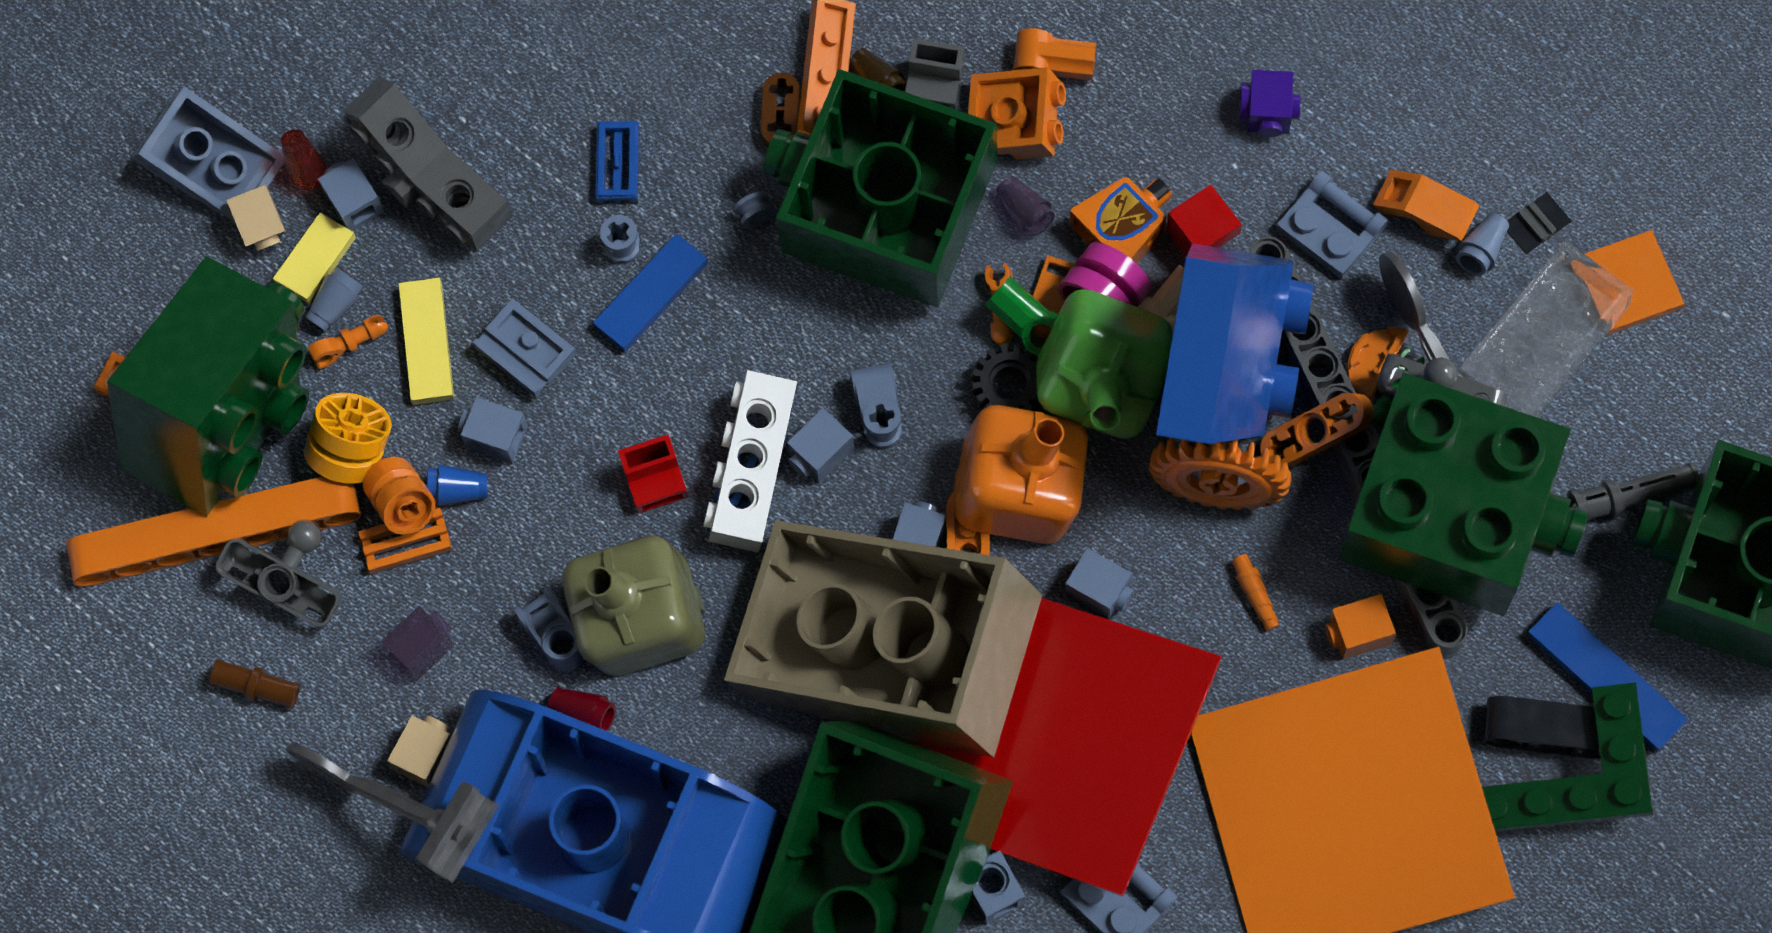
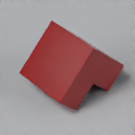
M1210 184L1168 212L1166 232L1186 257L1192 244L1216 248L1221 247L1241 233L1242 224Z
M669 434L618 450L638 514L689 498Z

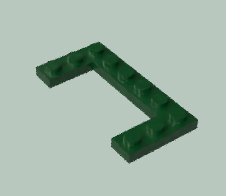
M1636 682L1592 687L1603 774L1482 787L1495 832L1653 815Z

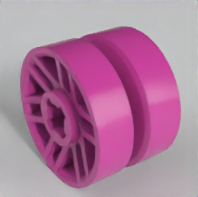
M1093 242L1087 246L1076 261V266L1072 267L1061 281L1058 291L1064 301L1071 293L1087 289L1138 307L1151 290V282L1145 272L1128 256L1109 245Z

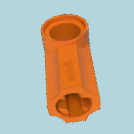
M1036 28L1022 29L1017 33L1012 71L1048 67L1056 77L1092 81L1097 43L1054 38L1051 33Z

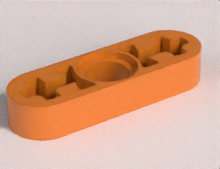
M1342 393L1266 433L1261 441V454L1265 448H1268V463H1271L1274 457L1278 455L1277 449L1281 447V441L1297 440L1300 445L1293 444L1285 448L1283 451L1284 456L1279 455L1281 465L1286 462L1288 468L1293 467L1365 430L1373 420L1374 410L1372 403L1362 394ZM1349 405H1356L1357 412L1353 414V420L1343 419L1336 421L1333 417H1340L1350 411ZM1316 418L1320 419L1325 427L1324 436L1317 443L1311 440L1308 432L1310 423Z

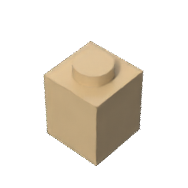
M267 184L226 200L245 246L255 244L258 251L281 242L278 234L284 232L285 227Z
M412 715L387 762L393 771L428 787L450 740L451 734L448 733L450 727L431 716H426L423 721Z

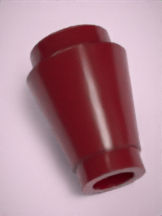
M560 687L553 691L548 704V708L607 732L614 721L616 705L609 702L608 697L605 695L562 689Z

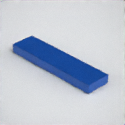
M1558 602L1528 631L1526 636L1591 694L1592 687L1636 682L1643 739L1656 753L1687 722L1688 718Z

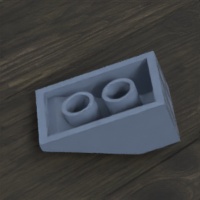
M185 86L174 93L131 157V159L168 184L234 222L235 220L226 200L266 184L269 186L288 158Z

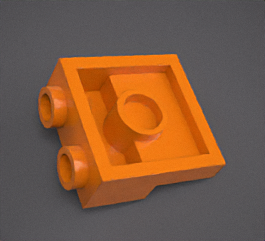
M1048 67L972 74L968 114L997 124V154H1010L1015 160L1054 157L1055 145L1061 144L1063 141L1062 123L1057 119L1058 106H1064L1066 102V90L1063 82Z

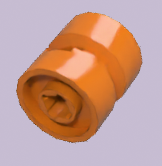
M400 457L384 458L373 464L367 471L363 480V491L389 530L396 534L406 535L419 531L429 523L435 512V500L410 462Z

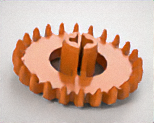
M1170 437L1167 446L1162 441L1159 443L1158 448H1154L1150 459L1149 471L1155 482L1164 490L1172 492V495L1178 498L1185 497L1188 502H1199L1201 506L1206 507L1216 506L1218 509L1225 510L1226 508H1232L1233 510L1247 508L1253 510L1258 509V506L1262 508L1268 507L1281 501L1289 493L1291 484V472L1288 470V464L1284 462L1281 465L1279 455H1276L1272 462L1268 463V448L1264 449L1260 457H1254L1255 446L1253 442L1249 444L1247 451L1242 452L1238 446V440H1233L1232 443H1229L1228 449H1225L1226 442L1207 444V446L1201 442H1196L1195 447L1189 445L1188 440L1181 439L1180 446L1177 448L1175 439ZM1201 470L1200 478L1194 476L1192 472ZM1239 477L1246 480L1247 483L1238 485Z

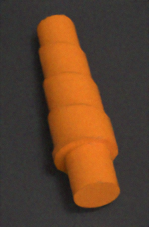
M1247 554L1234 558L1231 562L1238 574L1235 579L1238 580L1251 607L1254 608L1259 620L1262 621L1266 632L1277 628L1279 621L1267 595V590L1258 568H1253Z

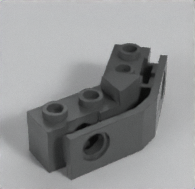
M378 77L343 110L345 114L343 118L349 124V130L361 143L368 146L375 155V161L389 174L381 183L406 209L416 201L428 216L438 219L445 226L447 232L461 245L465 244L471 250L473 248L476 250L480 249L512 217L508 201L442 142L395 84Z

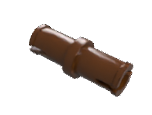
M221 659L216 660L209 680L210 685L220 686L245 694L247 700L254 702L258 698L287 706L290 709L295 707L301 688V683H294L265 674L264 668L256 666L252 670L224 662Z

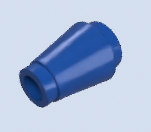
M438 464V468H427V488L435 502H437V506L487 499V473Z

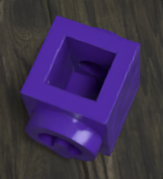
M1252 70L1250 83H1241L1239 118L1240 121H1248V132H1257L1258 135L1263 137H1277L1282 133L1289 134L1291 120H1299L1301 96L1293 94L1294 72Z

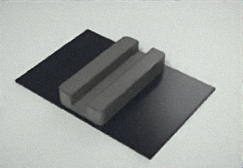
M1546 192L1507 220L1509 223L1507 232L1522 250L1528 254L1572 221Z

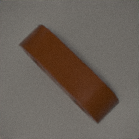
M788 73L773 74L768 77L763 86L761 133L767 148L774 135V132L771 131H776L777 118H784L786 131L793 132V135L797 131L801 99L800 88L795 77ZM781 86L787 87V92L789 93L785 96L784 107H778L777 96L774 94L778 93Z

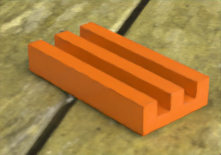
M441 508L435 509L432 519L427 524L436 523V526L425 528L415 533L401 535L372 544L371 541L395 535L396 533L389 530L385 524L358 531L370 574L453 551ZM436 536H440L441 539L439 542L377 560L375 558V554L411 545Z

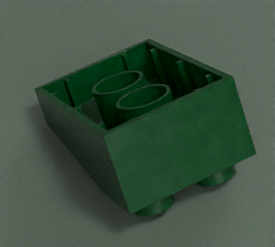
M857 720L821 722L750 933H956L973 889L987 860L1013 781Z

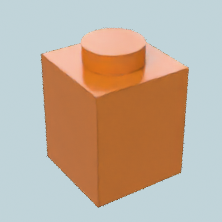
M1382 594L1333 608L1329 618L1330 623L1325 625L1326 635L1331 648H1339L1343 660L1392 645L1396 635Z

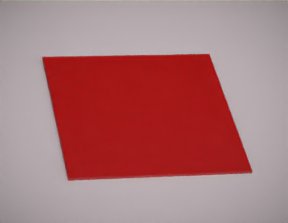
M1041 598L994 758L920 743L916 744L1013 781L990 850L995 852L1001 851L1006 856L1124 897L1222 656Z

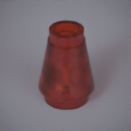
M292 129L282 135L280 142L282 144L289 182L300 190L307 191L319 187L318 178L323 176L327 170L326 162L302 130Z

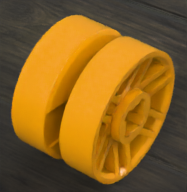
M334 393L322 398L316 405L311 428L304 446V457L307 463L315 472L329 480L347 484L362 483L367 471L373 464L382 460L392 427L390 416L382 406L362 395Z

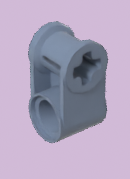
M891 362L849 371L856 407L859 408L864 435L867 441L873 447L879 449H887L894 446L902 435L897 386ZM885 420L888 427L880 428L877 421Z
M548 586L543 589L544 594L523 608L515 607L513 611L533 642L537 643L549 663L556 670L571 672L582 665L584 658H582L577 648L572 622L561 602ZM564 640L574 642L573 648L564 655L554 653V648L559 642Z

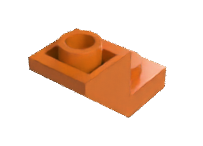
M1392 169L1373 203V206L1380 213L1413 219L1429 236L1462 242L1479 208L1475 201L1424 175Z

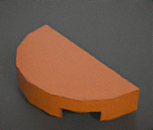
M1387 327V329L1375 330L1360 337L1352 347L1347 363V374L1356 393L1366 396L1372 403L1378 392L1377 381L1387 354L1398 355L1409 331L1397 327Z

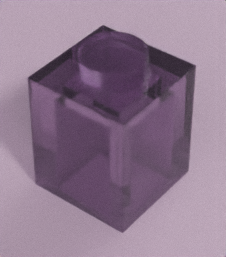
M420 606L381 641L387 652L416 681L454 647L448 635L452 630L450 625L436 611L428 615Z

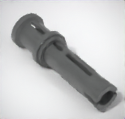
M1688 463L1684 466L1621 483L1608 479L1602 481L1601 486L1578 492L1577 489H1571L1567 492V498L1571 499L1569 507L1573 509L1577 507L1589 513L1587 521L1606 515L1615 518L1624 513L1625 508L1646 503L1648 499L1654 501L1694 490L1699 474L1695 465Z

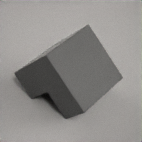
M913 38L905 92L956 109L965 69L964 47Z

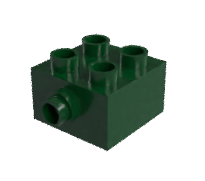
M838 69L812 133L799 129L793 135V132L778 129L773 135L766 152L763 172L775 178L779 177V184L788 187L776 217L782 253L939 308L998 161L997 124Z
M206 256L107 381L120 470L205 516H208L225 492L235 497L243 495L255 480L261 467L263 455L257 449L272 429L282 434H288L297 425L308 404L309 390L300 386L299 371L303 365L307 348L305 344L297 341L296 335L299 329L298 321L304 312L301 300L291 290L280 284L267 283L263 286Z
M1403 372L1338 560L1504 617L1519 587L1530 551L1551 557L1553 552L1557 551L1559 555L1573 558L1581 540L1589 513L1577 507L1574 509L1569 507L1571 499L1550 493L1571 429Z
M1718 439L1700 470L1689 506L1673 500H1669L1667 506H1664L1662 502L1648 499L1640 516L1632 544L1644 550L1646 548L1651 549V558L1669 564L1649 626L1772 669V458Z

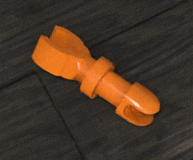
M1006 263L1003 264L1005 275L999 280L1000 284L993 280L995 271L989 265L985 269V279L990 287L992 296L1010 276L1013 278L1012 270ZM993 313V323L990 324L991 338L998 345L1009 344L1013 339V330Z
M381 315L370 316L362 321L363 324L350 331L347 327L340 330V336L336 338H324L311 344L308 350L318 369L328 367L340 358L343 352L349 350L352 353L358 350L357 345L370 338L373 341L384 335L388 330V324L384 322V317Z

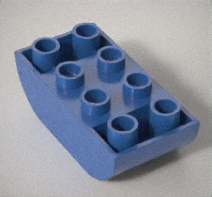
M473 690L470 693L421 801V804L433 810L442 809L445 811L461 782L464 781L476 787L484 797L496 802L499 807L456 878L590 933H744L772 868L787 824V819L766 802L705 770L540 704L490 690ZM412 821L399 850L401 856L422 864L416 860V857L430 836L427 827Z

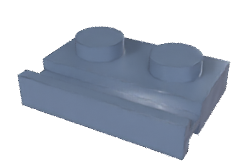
M513 298L485 328V332L472 342L476 350L535 398H538L541 394L540 391L547 384H550L577 355L573 346Z

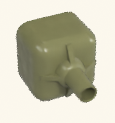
M644 536L580 556L567 563L563 570L562 585L577 648L582 658L604 674L612 677L623 676L690 655L702 646L705 639V627L701 613L705 612L700 590L694 585L686 557L664 538Z

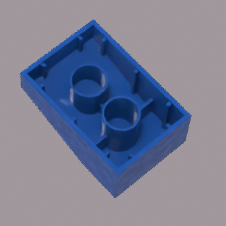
M1192 244L1186 256L1156 435L1212 444L1263 436L1268 415L1291 418L1299 368L1277 364L1282 330L1301 334L1306 333L1314 283L1291 280L1293 260Z

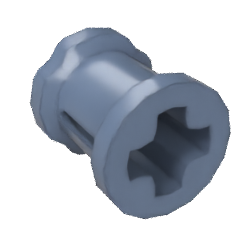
M614 215L603 222L600 229V237L608 259L614 263L625 264L635 260L640 253V239L633 220L624 215ZM616 237H619V238L622 239V240H624V239H626V238L628 239V240L625 241L624 243H623L621 240H619V239L613 241V239L616 238Z

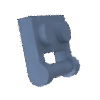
M1321 171L1311 182L1308 189L1277 223L1276 231L1342 280L1382 233L1389 220L1380 213L1374 215L1334 185L1331 176ZM1321 196L1364 227V231L1359 236L1315 203Z
M1138 864L1130 881L1153 902L1146 912L1126 893L1122 897L1074 879L1060 892V896L1099 933H1146L1179 898L1170 888L1166 890L1162 888Z

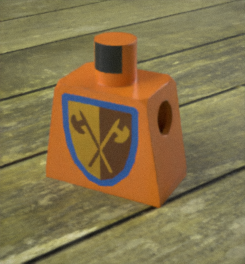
M1123 177L1074 206L1070 210L1069 226L1088 245L1093 242L1109 245L1138 264L1164 232L1166 216L1159 208L1171 199L1173 195L1168 186L1159 178L1154 179L1143 190H1140L1129 178Z

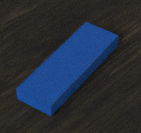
M676 233L593 322L594 328L626 353L709 264L708 258Z

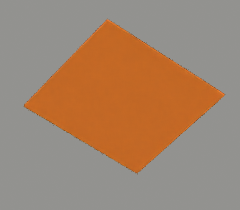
M1440 647L1198 715L1191 734L1247 933H1395L1515 899Z

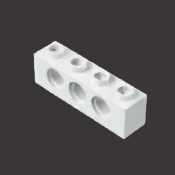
M747 370L744 383H735L730 406L738 408L735 423L727 421L721 446L729 448L726 463L718 461L712 485L713 487L720 488L717 503H708L703 527L711 528L709 542L759 552L797 381ZM751 413H760L767 418L769 424L764 428H755L748 423L746 417ZM742 453H752L759 459L760 465L755 468H746L739 463L737 457ZM733 493H743L748 496L751 505L744 509L736 508L730 503L728 497Z

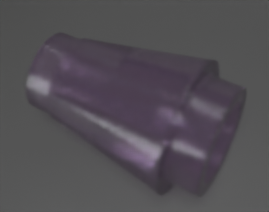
M1010 176L997 187L996 194L1000 197L1020 232H1027L1032 237L1044 232L1053 222L1055 214L1051 210V203L1021 181H1018L1016 177Z

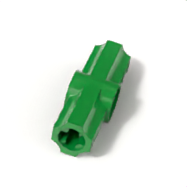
M1011 276L985 303L993 313L1022 338L1023 344L1029 352L1034 355L1040 354L1046 341H1042L1037 337L1035 325L1044 324L1052 329L1058 316L1056 312L1047 310Z

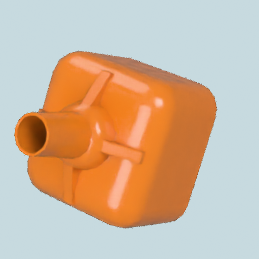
M990 405L982 409L964 438L960 465L955 473L953 493L956 491L955 516L958 522L966 529L975 532L1041 544H1053L1059 541L1065 535L1081 508L1088 444L1086 429L1074 421L1037 411L1004 405Z

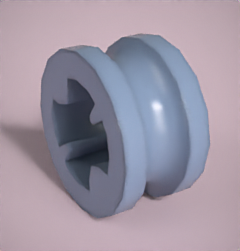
M766 191L751 193L735 204V213L743 216L740 220L743 228L757 227L775 215L776 209L774 205L767 203L769 195Z

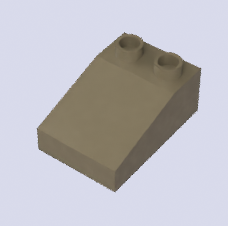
M775 520L724 681L744 697L832 721L857 720L915 743L994 758L1042 594L1006 558Z

